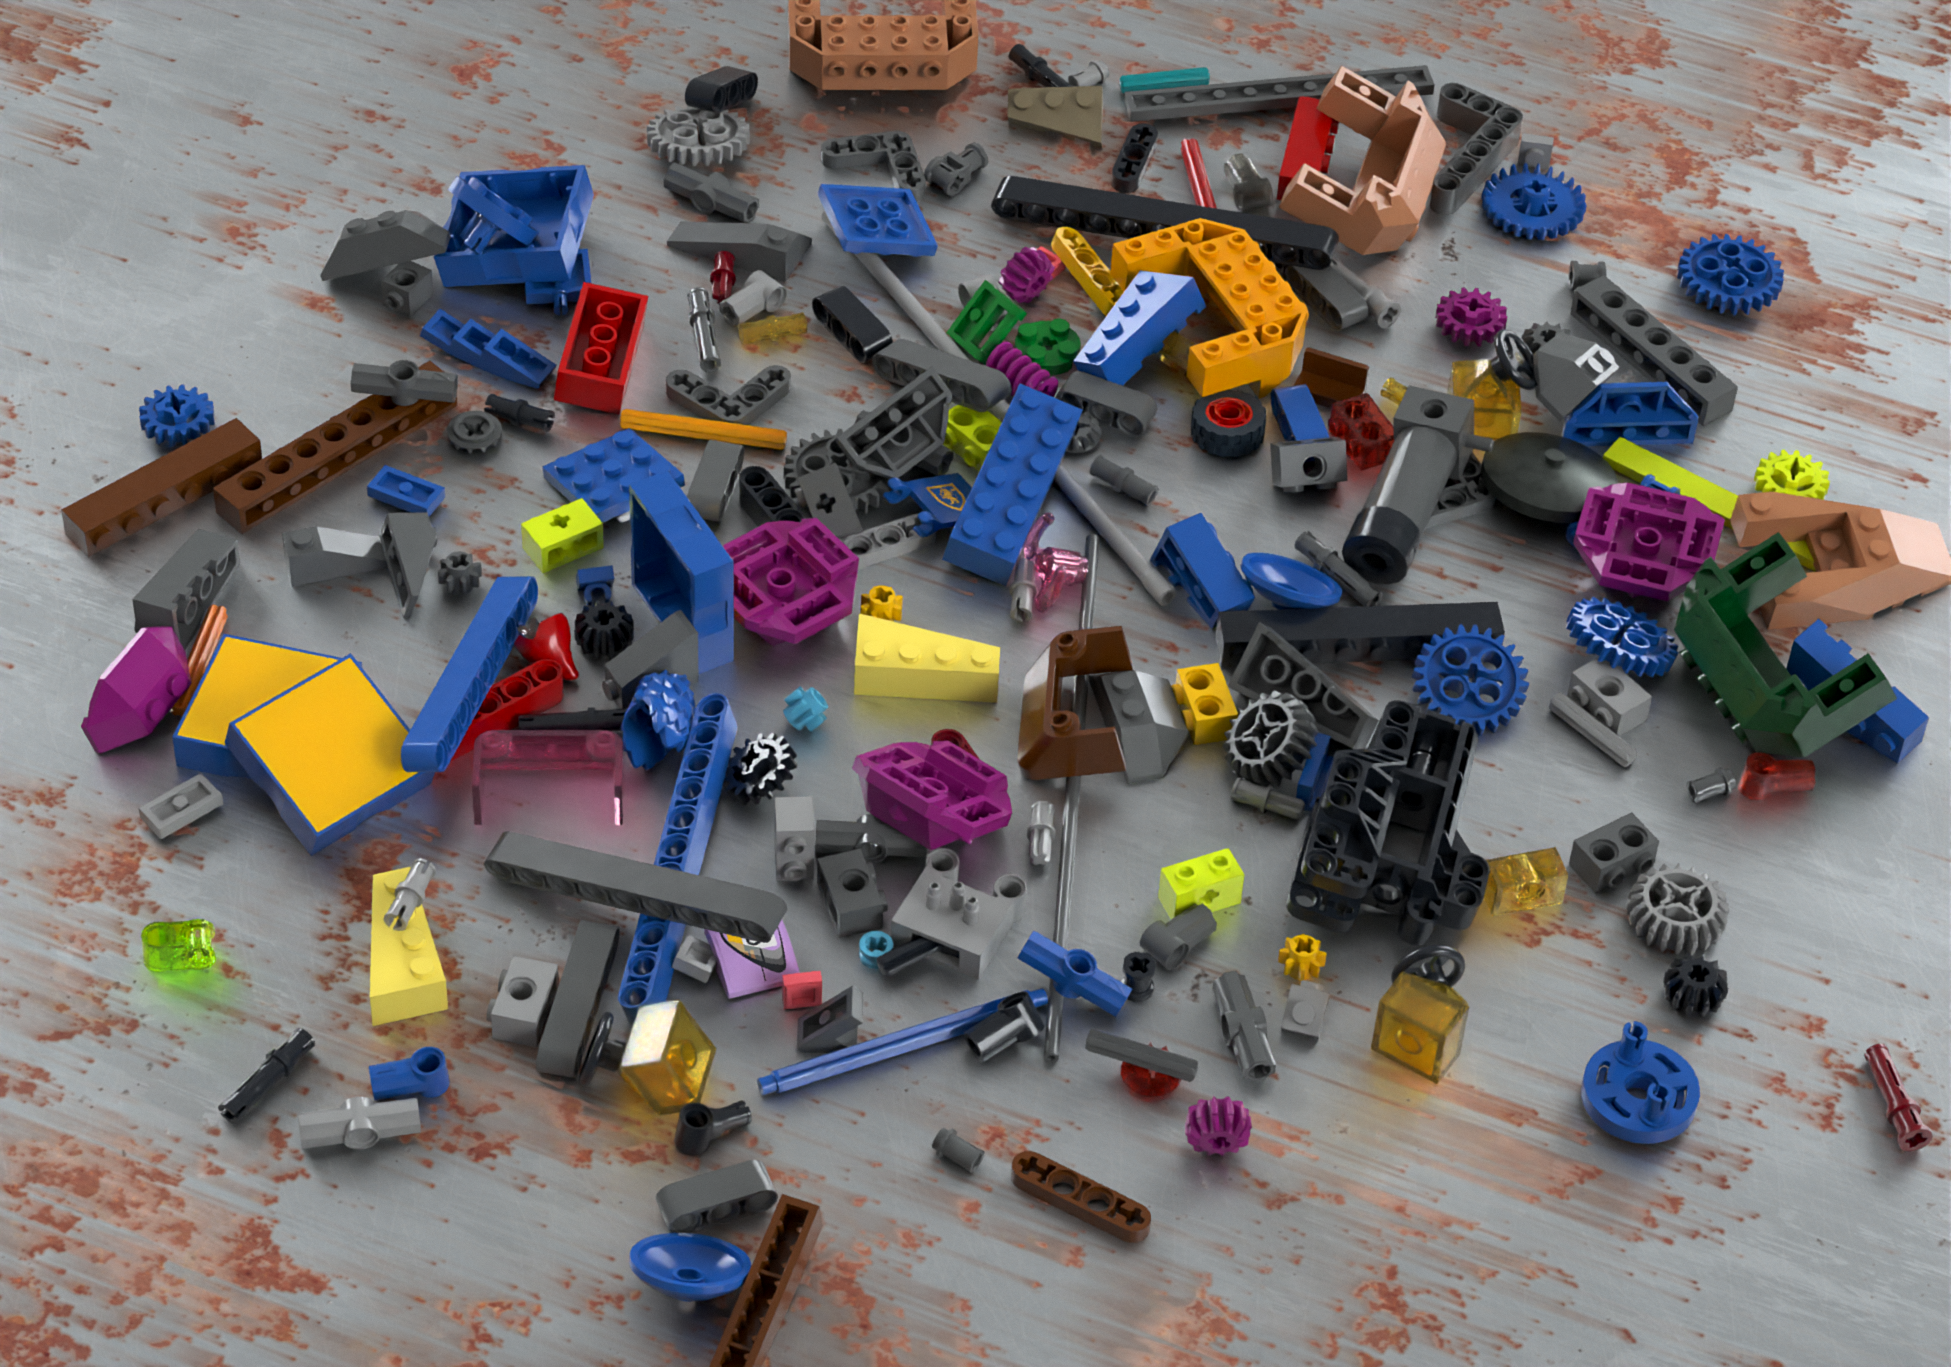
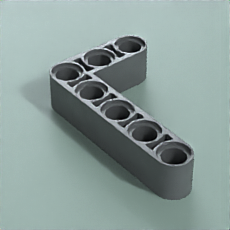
M1447 83L1441 87L1437 118L1449 126L1472 135V137L1434 178L1430 208L1433 212L1440 215L1454 214L1519 143L1523 122V114L1517 108L1459 83Z

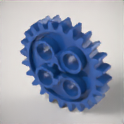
M1712 234L1711 241L1700 237L1699 244L1691 242L1689 249L1684 248L1683 255L1680 256L1677 279H1681L1680 288H1687L1686 296L1696 295V304L1705 301L1707 302L1706 309L1708 310L1717 306L1721 314L1725 309H1730L1731 313L1736 315L1737 310L1742 309L1746 315H1749L1751 307L1760 312L1762 305L1770 307L1772 300L1778 299L1784 281V270L1780 269L1781 261L1774 260L1775 253H1764L1766 246L1755 247L1754 239L1745 243L1742 242L1741 235L1736 240H1731L1728 234H1725L1724 239H1719L1715 234Z
M1592 597L1590 601L1583 598L1581 603H1575L1566 620L1568 622L1566 629L1571 631L1569 636L1578 639L1576 643L1578 646L1587 647V654H1596L1599 656V662L1606 660L1610 662L1611 668L1614 669L1620 666L1627 674L1629 670H1633L1640 677L1643 672L1650 677H1653L1655 673L1663 676L1664 672L1670 671L1679 654L1677 652L1679 646L1673 643L1675 638L1666 635L1667 628L1657 627V620H1648L1645 612L1638 614L1634 611L1633 606L1624 608L1619 601L1611 604L1606 598H1603L1602 602L1595 597Z
M1460 624L1455 635L1447 627L1443 632V639L1434 634L1430 642L1431 645L1426 643L1423 645L1422 655H1418L1415 661L1417 668H1414L1412 678L1418 680L1414 683L1412 690L1413 692L1421 693L1417 700L1418 705L1429 704L1426 713L1429 709L1455 718V724L1460 726L1463 721L1474 725L1478 736H1482L1485 726L1492 733H1495L1499 723L1508 726L1511 720L1510 715L1517 717L1521 709L1519 705L1524 704L1527 697L1524 693L1529 687V682L1523 679L1526 678L1528 669L1518 668L1522 664L1524 657L1512 656L1516 646L1512 644L1504 647L1502 645L1505 637L1503 634L1494 640L1491 638V628H1488L1484 635L1479 634L1478 627L1474 624L1471 632L1466 633L1465 628ZM1447 658L1457 659L1461 665H1452L1447 661ZM1482 663H1491L1496 667V670L1486 669ZM1444 691H1454L1458 694L1459 697H1448ZM1480 695H1488L1495 702H1485L1480 698Z

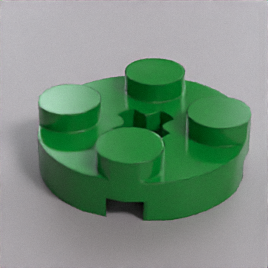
M1057 318L1052 321H1038L1020 325L1015 338L1014 348L1021 350L1023 355L1031 358L1032 363H1038L1041 370L1045 369L1050 373V376L1063 374L1072 369V363L1081 350V341L1077 333L1070 328L1068 321ZM1044 346H1049V347H1052L1053 349H1052V350H1047L1046 347H1044Z

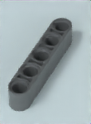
M1274 263L1276 271L1283 280L1287 281L1292 290L1335 331L1343 330L1368 317L1369 310L1365 299L1331 266L1323 270Z
M899 338L873 355L872 358L874 369L881 378L902 386H906L932 366L952 392L951 402L978 412L989 410L1012 392L1010 381L1001 371L906 339Z
M586 920L579 922L538 1048L537 1072L571 1078L577 1077L616 956L620 936L619 926Z

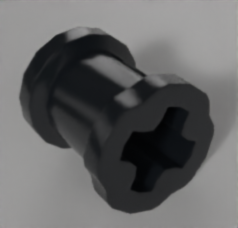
M1133 952L1124 958L1122 970L1125 976L1121 982L1132 988L1127 998L1130 1001L1143 1002L1148 1000L1154 992V982L1151 978L1155 975L1156 961L1148 953Z

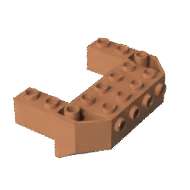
M788 0L789 70L821 90H947L977 70L979 35L976 0H942V15L929 14L917 16L900 14L894 16H821L820 0Z
M1341 65L1323 90L1317 109L1328 117L1351 128L1354 132L1371 140L1354 188L1351 190L1304 163L1286 187L1279 208L1305 223L1330 227L1338 234L1340 243L1361 255L1397 251L1405 240L1410 242L1418 231V223L1426 208L1427 198L1433 188L1434 178L1440 168L1439 163L1446 146V141L1412 82L1407 81L1397 96H1394Z

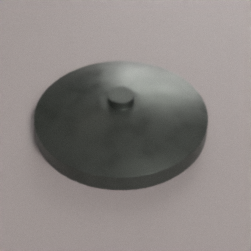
M1539 432L1515 433L1495 440L1493 450L1491 452L1485 451L1480 470L1484 485L1501 503L1529 517L1557 523H1574L1580 520L1589 487L1600 486L1604 488L1612 484H1618L1616 474L1610 464L1589 447L1562 436Z

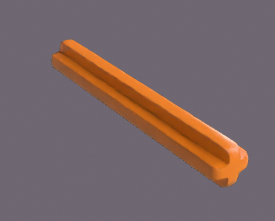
M213 604L206 612L187 659L192 684L171 708L170 712L175 716H183L212 658L228 618L226 614L227 609L224 606L218 607Z

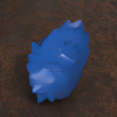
M663 670L660 674L654 672L650 675H645L639 681V685L635 689V694L621 724L623 749L627 752L628 758L635 769L642 766L647 771L660 762L673 748L676 747L677 752L685 749L696 711L693 697L694 692L689 688L691 682L687 679L686 674H669L667 670Z

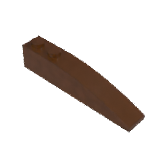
M784 1194L781 1195L709 1367H762L823 1227L820 1206Z

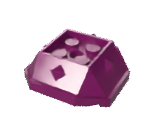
M1628 482L1612 484L1604 488L1600 486L1589 487L1573 544L1598 585L1626 591L1632 598L1642 595L1669 601L1685 592L1687 585L1707 558L1712 557L1715 561L1725 519L1717 513L1713 514L1707 506L1697 499Z
M817 518L802 519L801 522H767L723 545L734 561V619L745 629L759 634L770 645L776 646L784 642L796 644L811 635H816L822 629L852 614L859 558Z
M933 741L932 745L918 742L893 743L857 755L852 769L859 777L866 811L929 850L957 840L971 845L974 838L1008 826L1012 815L1011 801L1007 793V776L950 741Z

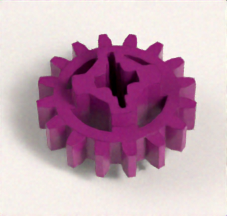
M1463 287L1460 294L1451 290L1449 291V297L1442 296L1440 304H1437L1435 318H1437L1436 327L1442 328L1441 334L1443 336L1451 334L1452 342L1461 339L1464 346H1468L1470 342H1475L1478 347H1481L1483 340L1492 344L1497 332L1506 329L1507 308L1500 306V298L1490 299L1491 292L1489 291L1482 295L1479 293V288H1475L1473 292H1468Z

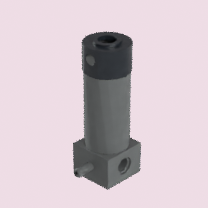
M1408 386L1393 418L1394 443L1361 512L1357 515L1342 549L1344 562L1365 580L1375 584L1389 585L1398 583L1406 577L1420 546L1423 533L1448 479L1460 480L1473 449L1486 452L1493 450L1495 443L1493 439L1474 435L1473 399Z

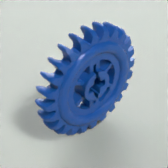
M1524 163L1522 173L1517 172L1515 164L1511 166L1510 175H1507L1504 168H1501L1499 178L1496 173H1493L1491 179L1485 182L1481 199L1482 208L1486 211V216L1493 220L1495 226H1503L1502 230L1509 233L1513 231L1516 237L1525 235L1526 239L1532 240L1534 236L1538 240H1544L1545 236L1555 239L1558 234L1564 236L1568 234V231L1577 228V225L1583 221L1586 212V195L1584 193L1581 194V185L1573 189V177L1567 183H1563L1564 171L1558 177L1553 178L1552 166L1543 175L1541 174L1539 163L1533 173L1529 172L1528 164Z

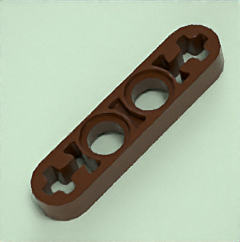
M1024 1151L1014 1157L1011 1166V1181L1018 1189L1122 1241L1138 1243L1148 1236L1151 1225V1213L1144 1205L1039 1153ZM1030 1168L1036 1170V1172L1030 1171L1028 1174L1022 1173V1170L1027 1172ZM1059 1182H1065L1073 1186L1074 1190L1069 1194H1060L1054 1191L1053 1186ZM1094 1199H1100L1105 1201L1109 1207L1104 1211H1094L1088 1207L1087 1203ZM1134 1219L1139 1221V1223L1135 1222L1132 1226L1126 1224V1222L1131 1223Z

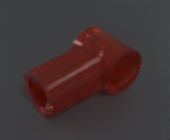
M1752 753L1746 760L1738 789L1743 796L1755 801L1766 799L1770 792L1813 791L1816 784V769L1813 760H1775L1766 753Z

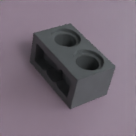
M1631 812L1575 839L1569 865L1596 894L1608 887L1614 888L1618 886L1624 879L1637 873L1648 871L1655 863L1659 840Z

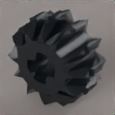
M612 600L607 604H601L596 601L594 607L584 605L583 611L580 614H576L574 639L577 645L581 646L584 654L593 652L596 659L601 655H607L612 659L614 652L621 653L627 646L632 645V640L634 639V620L632 619V614L627 613L624 605L615 607Z
M1687 953L1683 960L1675 958L1668 971L1665 972L1663 979L1665 1000L1673 1001V1010L1682 1008L1686 1010L1687 1017L1693 1012H1697L1703 1018L1708 1011L1716 1013L1721 1007V1003L1727 997L1729 989L1727 987V971L1719 969L1718 960L1706 961L1704 953L1698 959H1695L1689 953Z

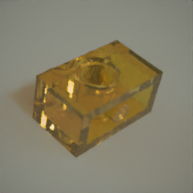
M1556 847L1486 860L1490 867V873L1484 899L1492 916L1563 903L1569 874Z

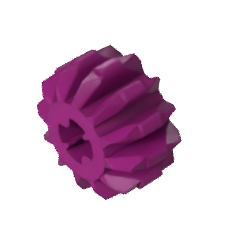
M1024 247L1020 253L1015 252L1013 258L1007 260L1006 267L1000 272L1002 276L998 283L1002 286L1006 295L1018 303H1029L1034 297L1038 298L1040 293L1047 289L1046 285L1053 279L1051 274L1054 272L1055 267L1047 258L1048 256L1035 247Z
M1213 1096L1212 1100L1200 1099L1197 1105L1188 1107L1185 1135L1187 1136L1188 1143L1193 1145L1194 1151H1205L1207 1156L1214 1153H1219L1223 1156L1226 1152L1237 1153L1239 1147L1248 1145L1252 1120L1251 1116H1249V1109L1244 1108L1243 1101H1231L1229 1096L1223 1099H1217Z

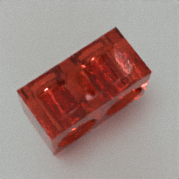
M1368 392L1332 403L1331 415L1328 419V429L1333 437L1345 440L1347 457L1353 460L1361 471L1384 464L1394 443V427Z

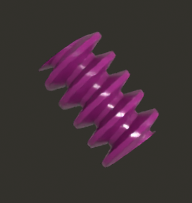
M1008 341L996 346L987 359V367L1001 371L1010 381L1012 388L1010 396L1014 397L1019 384L1052 397L1055 396L1058 390V380L1056 377H1050V373L1047 370H1041L1038 363H1032L1030 357L1023 355L1021 350L1014 348L1013 344Z

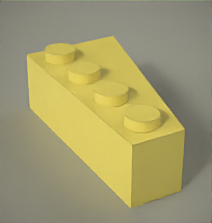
M859 613L854 695L997 703L1000 647Z
M410 867L373 875L370 1006L373 1026L448 1009L446 979L422 904L420 907L415 908L406 929L403 931L393 930L399 918L398 916L394 918L390 927L385 924L383 919L395 899L394 892L400 882L405 881L411 869Z

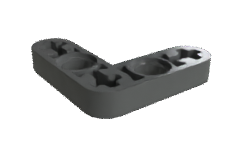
M889 131L832 138L826 140L821 145V162L827 168L842 169L886 163L895 188L910 189L916 202L924 198L926 179L912 139L907 133ZM896 146H898L899 149H902V151L897 152ZM861 148H871V149H873V151L863 152V151H860L859 149H861ZM907 164V165H910V166H912V167H910V168H899V167H897V165ZM907 181H911L912 187L907 184Z
M779 365L763 369L732 395H728L687 370H674L666 377L667 397L702 419L750 425L784 398L791 389V373L787 368ZM750 396H758L761 397L762 400L759 402H750L747 401L746 398ZM703 398L714 400L711 404H701L698 401Z
M1473 452L1465 469L1472 471L1474 474L1471 476L1462 475L1460 480L1449 478L1453 486L1444 488L1426 528L1492 509L1496 505L1497 499L1484 485L1480 471L1481 463ZM1453 500L1458 502L1460 506L1449 507L1443 502Z

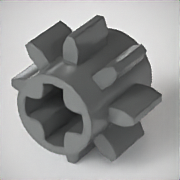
M458 551L451 553L446 559L440 560L441 569L438 570V583H447L448 593L464 595L471 592L474 587H479V577L482 576L481 563H473L472 554Z

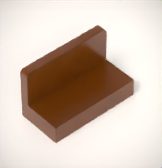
M1307 347L1304 352L1302 371L1294 386L1306 384L1315 404L1355 416L1366 395L1369 366Z

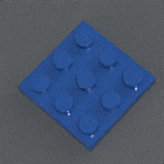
M820 184L817 195L844 252L854 254L861 252L879 253L882 255L902 254L913 257L935 256L938 244L910 189Z
M630 428L619 431L606 439L589 444L581 450L542 466L544 478L570 502L583 498L602 523L630 511L629 484L668 470L680 488L685 486L684 474Z

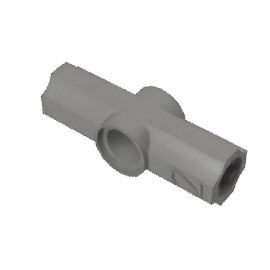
M353 1097L344 1101L340 1108L298 1114L302 1149L345 1143L351 1149L363 1150L374 1146L379 1141V1138L421 1133L417 1098L374 1103L367 1097Z

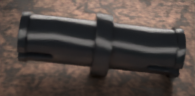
M490 394L485 402V405L492 406L491 408L485 407V412L510 420L512 425L518 427L524 424L549 432L554 424L553 420H548V417L555 418L554 411L531 406L523 399L514 401L497 396L496 394Z

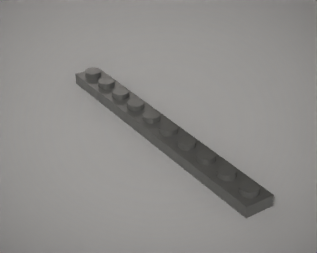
M1427 65L1354 72L1394 96H1397L1407 81L1415 85L1420 96L1433 95L1435 84ZM1335 73L1130 91L1124 94V104L1130 122L1288 107L1296 108L1299 96L1320 99L1323 90Z

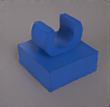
M613 565L578 569L576 574L577 590L585 591V603L587 605L592 604L591 593L595 590H599L604 594L605 603L610 602L612 595L610 587H613L615 580Z

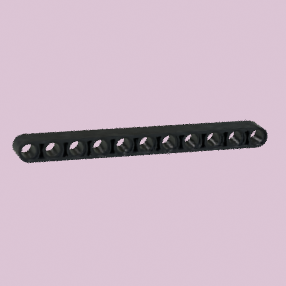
M1018 176L1004 177L991 202V208L994 213L1005 219L1054 227H1069L1078 231L1127 239L1202 218L1244 229L1251 239L1259 244L1265 257L1273 263L1323 270L1330 266L1339 242V236L1336 231L1326 226Z

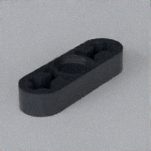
M1137 124L1130 129L1112 169L1111 185L1116 191L1131 193L1139 188L1157 148L1158 131L1152 125ZM1129 156H1138V157H1141L1142 159H1141V160H1131V159H1128L1127 157H1129ZM1126 172L1131 173V175H1128L1127 178L1125 177Z

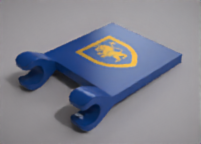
M959 473L905 482L898 478H891L888 480L887 485L892 490L884 492L883 496L891 504H896L908 496L913 498L923 510L917 516L922 524L915 525L913 530L920 537L924 538L939 529L955 526L972 487Z

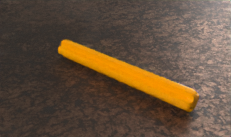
M623 409L620 416V427L623 429L630 428L636 431L702 440L712 439L776 450H784L787 444V432L780 429L633 409Z

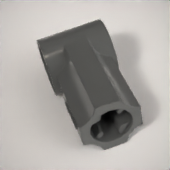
M1203 903L1200 905L1194 904L1166 924L1162 920L1152 923L1142 934L1139 943L1146 952L1167 970H1172L1182 963L1190 948L1216 931L1217 922L1207 906Z

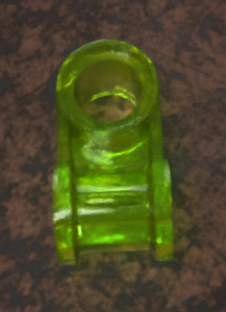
M204 919L177 922L158 921L148 924L141 933L142 957L145 967L153 972L188 969L204 970L211 967L216 962V952L212 948V939L215 936L214 925ZM196 930H199L200 937H196ZM197 952H201L200 959L197 958Z

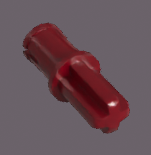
M720 251L715 255L714 270L710 274L712 298L717 300L716 303L719 305L720 302L731 296L732 286L736 282V275L733 271L735 257L728 251Z

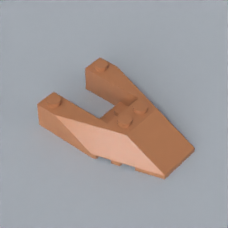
M1777 492L1738 495L1730 522L1739 547L1757 546L1779 532L1786 542L1805 541L1814 560L1813 565L1816 572L1806 573V578L1760 607L1767 630L1810 626L1817 619H1820L1825 624L1867 620L1880 610L1890 606L1891 609L1903 605L1906 599L1918 594L1924 596L1951 584V558L1938 523L1879 508Z

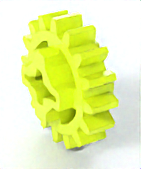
M1782 449L1780 456L1770 452L1768 459L1761 458L1759 467L1756 468L1754 481H1756L1755 491L1777 492L1824 500L1830 481L1827 480L1829 472L1821 470L1823 465L1821 461L1811 462L1812 455L1800 456L1799 450H1795L1793 455H1788L1787 451Z

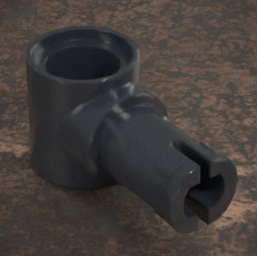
M743 1100L717 1109L709 1108L702 1103H688L680 1110L674 1144L684 1154L700 1155L707 1150L710 1140L721 1137L722 1133L727 1130L750 1124L752 1121L751 1111Z

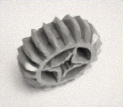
M1679 863L1674 869H1670L1667 865L1663 864L1659 871L1650 867L1646 875H1640L1630 889L1626 907L1630 927L1636 928L1637 937H1647L1648 946L1653 944L1660 945L1661 953L1667 948L1673 949L1676 956L1681 950H1686L1690 955H1693L1697 948L1706 951L1710 944H1716L1726 928L1729 913V904L1726 903V892L1719 890L1718 881L1708 882L1707 873L1696 874L1694 866L1690 870H1683ZM1655 901L1658 907L1654 908L1651 902ZM1701 911L1704 917L1701 918L1698 912Z

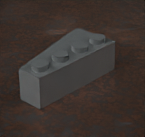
M197 529L132 599L135 615V633H138L143 627L170 626L176 633L184 650H186L202 625L208 608L216 603L240 565L237 539Z
M1260 622L1258 623L1228 687L1256 701L1259 700L1261 693L1271 695L1274 690L1282 694H1291L1298 701L1301 700L1308 706L1307 709L1316 719L1314 725L1318 732L1331 736L1330 738L1353 749H1365L1379 720L1271 627Z

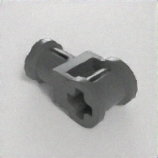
M973 142L968 144L965 150L958 155L950 151L942 157L937 156L933 158L925 169V179L930 184L936 183L944 189L945 194L953 197L966 184L971 182V172L976 169L980 170L988 165V156L980 144Z

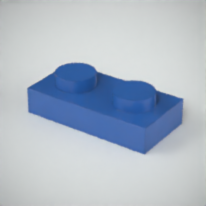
M384 465L367 485V494L371 498L411 513L428 512L430 517L444 500L445 487Z

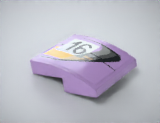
M781 920L770 941L766 943L704 929V934L717 960V975L728 999L781 987L782 975L800 973L783 920Z

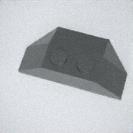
M404 210L396 213L395 211H386L375 218L367 220L356 218L344 225L324 264L320 277L322 281L445 253L451 236L449 231L416 211Z
M1560 332L1533 354L1534 376L1538 385L1535 388L1536 398L1558 421H1561L1600 384L1606 383L1620 367L1615 363L1612 354L1608 350L1601 348L1597 343Z
M931 366L834 440L856 468L887 479L899 478L944 443L952 392Z
M1136 670L1089 675V682L1106 727H1115L1127 766L1126 771L1123 772L1127 784L1163 778L1169 764L1173 761L1188 737V729L1169 680Z

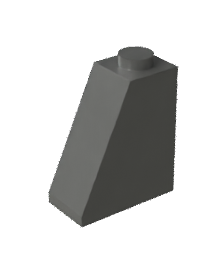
M682 610L671 614L605 664V681L602 682V688L609 701L614 700L619 709L629 707L635 694V689L645 675H650L654 672L660 674L663 670H667L669 674H686L687 679L691 682L690 685L699 682L698 632Z

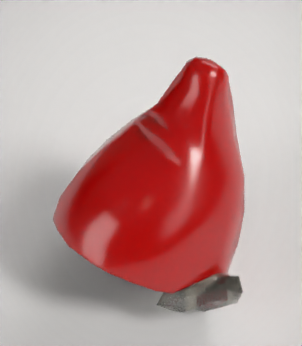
M558 613L540 623L536 618H533L527 626L520 625L517 627L519 636L514 642V647L530 664L542 659L555 660L562 666L564 680L573 681L579 677V672L574 665L572 652L570 651V626L567 617L563 613Z

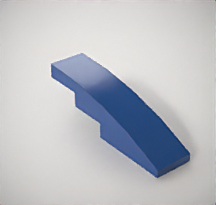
M439 309L423 326L420 337L450 355L481 370L537 389L557 366L503 329H500L495 335L471 318L466 324H463L442 309Z

